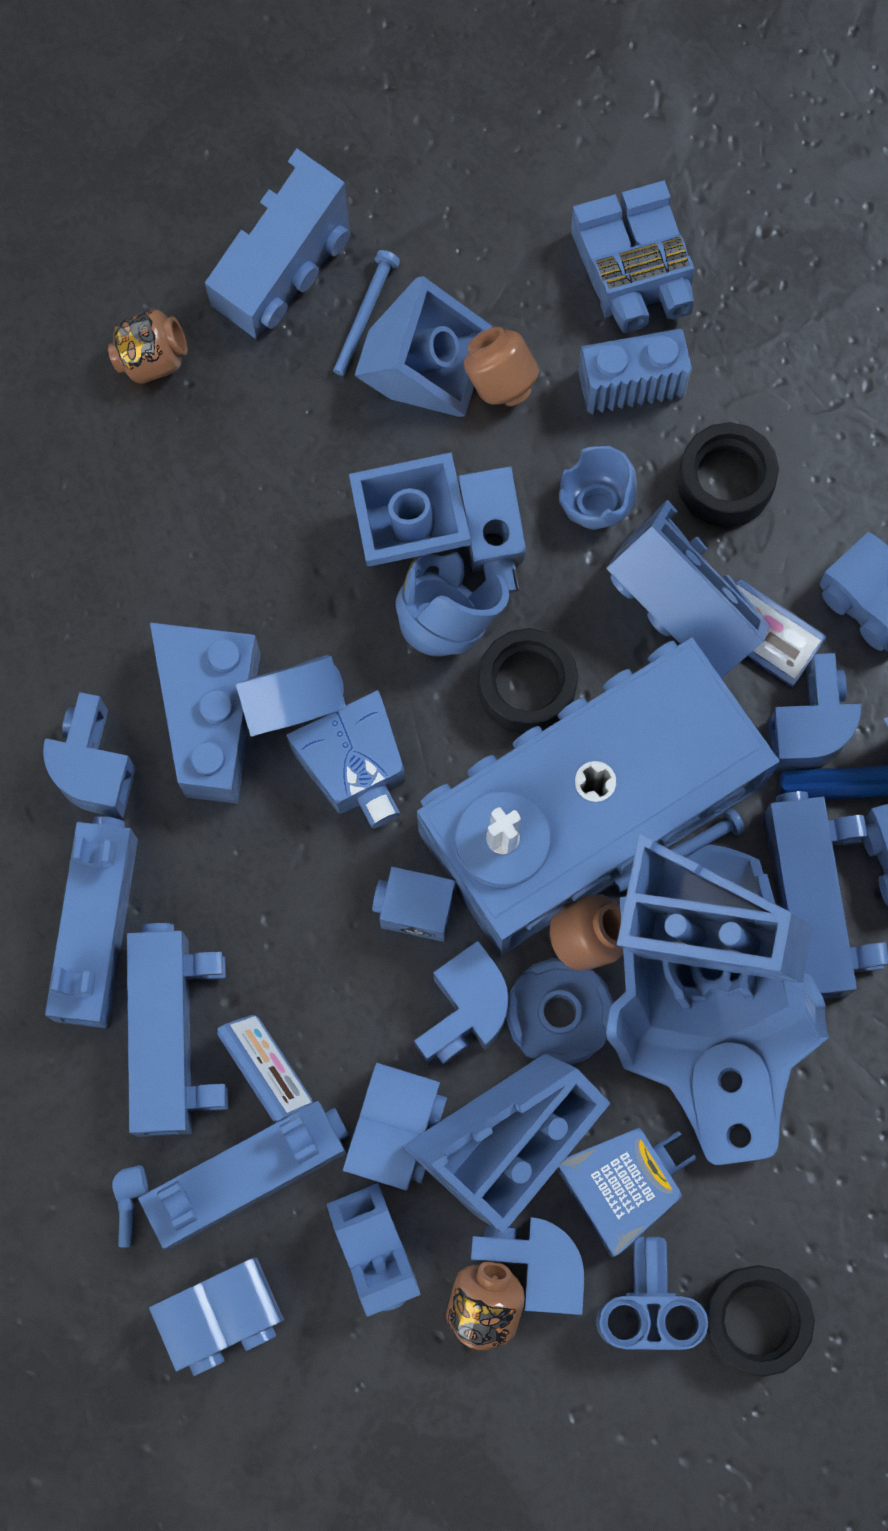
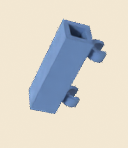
M805 791L784 793L778 795L776 802L770 803L763 814L778 906L813 926L805 973L813 977L823 1000L848 997L857 990L854 972L884 969V965H888L886 942L850 948L833 845L859 844L862 842V838L867 837L864 815L828 820L824 796L808 798V792Z
M98 816L93 818V824L77 822L45 1012V1016L54 1022L109 1028L138 838L131 828H125L126 822L123 820Z
M170 923L144 924L141 926V933H127L129 1133L137 1137L192 1134V1111L229 1109L228 1087H225V1084L191 1086L189 980L226 979L225 956H222V952L189 954L188 938L182 931H174V924Z
M316 1101L144 1194L138 1200L162 1248L172 1250L346 1155L347 1153L341 1142L349 1138L350 1135L335 1107L325 1112L320 1102Z

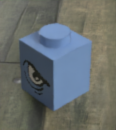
M391 867L389 880L378 881L372 911L381 913L379 920L382 929L444 942L456 891L455 880Z

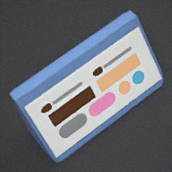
M739 579L736 582L737 587L770 625L764 642L751 652L747 658L793 688L807 668L813 655L817 654L822 647L826 636L745 581Z
M250 1015L226 1023L217 1029L219 1031L217 1035L275 1123L313 1103L312 1098L259 1017Z

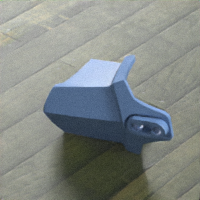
M710 844L686 856L687 859L775 904L768 875L763 874L760 860L740 851ZM620 897L621 921L626 897ZM623 949L626 992L610 1006L606 1027L607 1040L617 1051L623 1069L670 1087L693 1126L705 1157L712 1164L727 1165L773 1157L779 1147L781 1115L791 1070L829 1039L825 1002L813 977L804 972L802 983L642 958ZM729 1072H736L742 1078L741 1087L733 1093L725 1091L721 1084L723 1076ZM736 1124H742L751 1134L749 1144L742 1148L734 1146L730 1140V1134Z

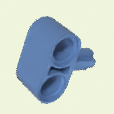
M661 1237L636 1238L633 1242L634 1293H626V1296L610 1298L602 1304L596 1318L598 1333L605 1342L613 1347L622 1349L684 1350L695 1347L702 1342L707 1334L708 1318L701 1304L692 1298L676 1296V1293H668L666 1240ZM621 1305L633 1309L638 1318L637 1330L631 1337L626 1339L616 1338L608 1327L609 1314L614 1308ZM675 1306H684L691 1312L694 1318V1328L691 1334L680 1340L670 1336L665 1326L666 1315Z

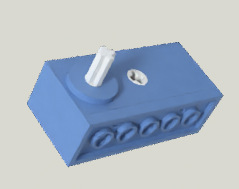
M692 637L678 646L674 641L664 644L648 657L647 660L650 664L634 674H632L630 669L618 673L604 684L603 689L605 692L595 699L587 702L583 697L572 702L558 714L560 721L544 731L539 726L531 728L512 743L515 749L498 760L494 755L485 757L467 771L468 779L452 789L448 784H444L431 791L421 800L423 807L417 810L419 835L447 878L455 880L457 893L499 957H502L550 926L552 917L565 909L564 904L571 901L575 902L579 898L588 895L599 894L612 886L614 880L632 871L639 834L669 849L766 786L780 761Z

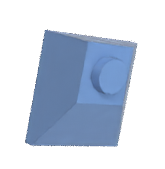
M424 276L417 277L369 329L354 376L391 400L457 417L466 416L474 389L463 364L468 352L467 347L475 336L492 328V325Z
M451 452L349 474L367 567L472 545Z

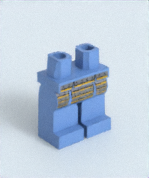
M665 180L622 192L621 204H619L615 194L573 206L571 234L593 288L601 301L600 306L604 317L613 316L624 334L640 330L648 325L649 314L646 306L661 302L667 319L674 320L692 313L694 299L691 285L695 268L690 255L688 256L684 240L679 234L670 207L671 197Z

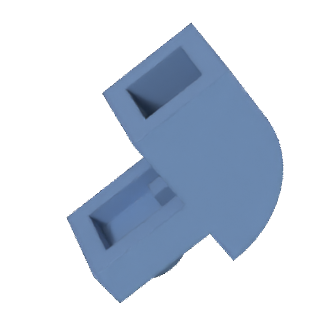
M835 653L814 654L806 668L809 706L775 707L768 720L770 748L780 761L774 772L809 770L822 767L841 753L855 733L860 721L861 704L839 703L844 702L846 699L847 685L844 670H837Z
M329 655L310 659L295 666L259 675L235 684L250 736L306 722L346 708L343 697V680L338 668L333 663L332 656Z
M79 692L76 706L69 707L64 717L62 736L67 738L66 742L45 738L43 754L47 772L64 796L76 806L90 812L123 819L136 768L128 755L99 750L108 709L100 696Z
M477 941L433 972L434 981L456 1011L414 1040L416 1049L427 1064H430L437 1058L440 1059L442 1064H446L469 1047V1043L465 1038L471 1033L483 1049L486 1050L497 1039L504 1026L508 1008L507 986L502 973L480 942Z
M378 1183L326 1204L334 1231L350 1267L359 1299L367 1317L380 1311L394 1310L402 1306L407 1300L421 1295L409 1259Z
M531 1217L529 1219L528 1240H517V1228H508L502 1234L492 1226L484 1227V1237H472V1261H495L526 1265L524 1311L582 1315L584 1292L582 1258L575 1243L558 1226L546 1220Z

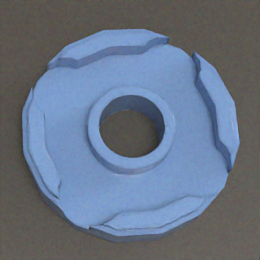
M551 958L531 965L516 980L508 995L506 1023L512 1041L526 1057L535 1060L546 1053L574 1066L588 1061L604 1046L607 1039V1020L613 1000L607 984L593 970L576 971L567 967L559 958ZM563 998L573 1005L575 1019L570 1025L559 1028L548 1023L544 1016V1008L550 1000Z

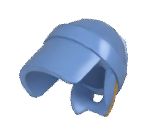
M452 552L446 556L431 553L415 557L408 569L405 582L401 586L395 602L399 627L403 637L413 648L429 656L441 657L467 652L479 641L486 628L498 617L508 603L509 589L504 577L500 574L493 575L472 593L462 584L464 562L458 552ZM429 566H437L439 568L438 572L426 571Z

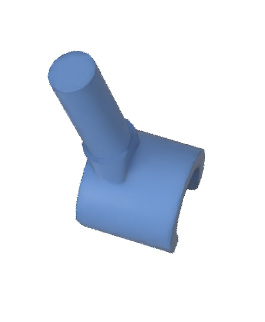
M141 1165L122 1169L115 1175L112 1182L119 1210V1247H132L134 1210L132 1198L148 1193L147 1178L144 1167Z

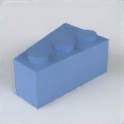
M296 148L288 160V163L294 166V170L278 194L268 189L260 201L262 205L267 207V210L249 235L242 229L240 230L205 282L210 306L255 339L267 327L272 329L282 320L290 300L298 291L305 292L311 287L318 276L319 267L330 255H338L350 238L345 182L298 148Z
M667 500L623 541L606 569L612 574L611 581L621 594L629 599L635 597L648 610L647 616L650 622L664 636L672 635L680 644L692 637L722 679L764 642L770 625L737 587L729 574L722 578L701 556L708 548L699 537L693 538L690 542L686 539L671 520L678 511Z
M150 623L177 782L186 798L238 804L249 729L235 684L258 675L261 653L256 637L252 634Z
M639 834L617 946L642 958L790 982H803L813 926L782 907Z
M545 1053L402 1147L473 1215L504 1234L611 1103L577 1068Z

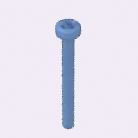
M379 250L376 253L374 259L379 265L334 366L333 372L337 375H345L390 270H396L399 266L400 259L390 251Z
M729 809L723 813V821L670 850L686 857L729 832L736 836L745 831L744 823L737 811ZM632 871L613 881L618 892L628 888Z

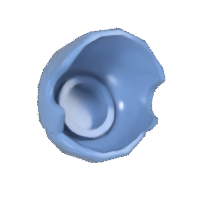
M609 445L584 448L581 450L578 462L571 469H564L562 472L559 502L570 521L588 529L596 530L616 525L631 512L635 505L637 492L635 469L624 452Z

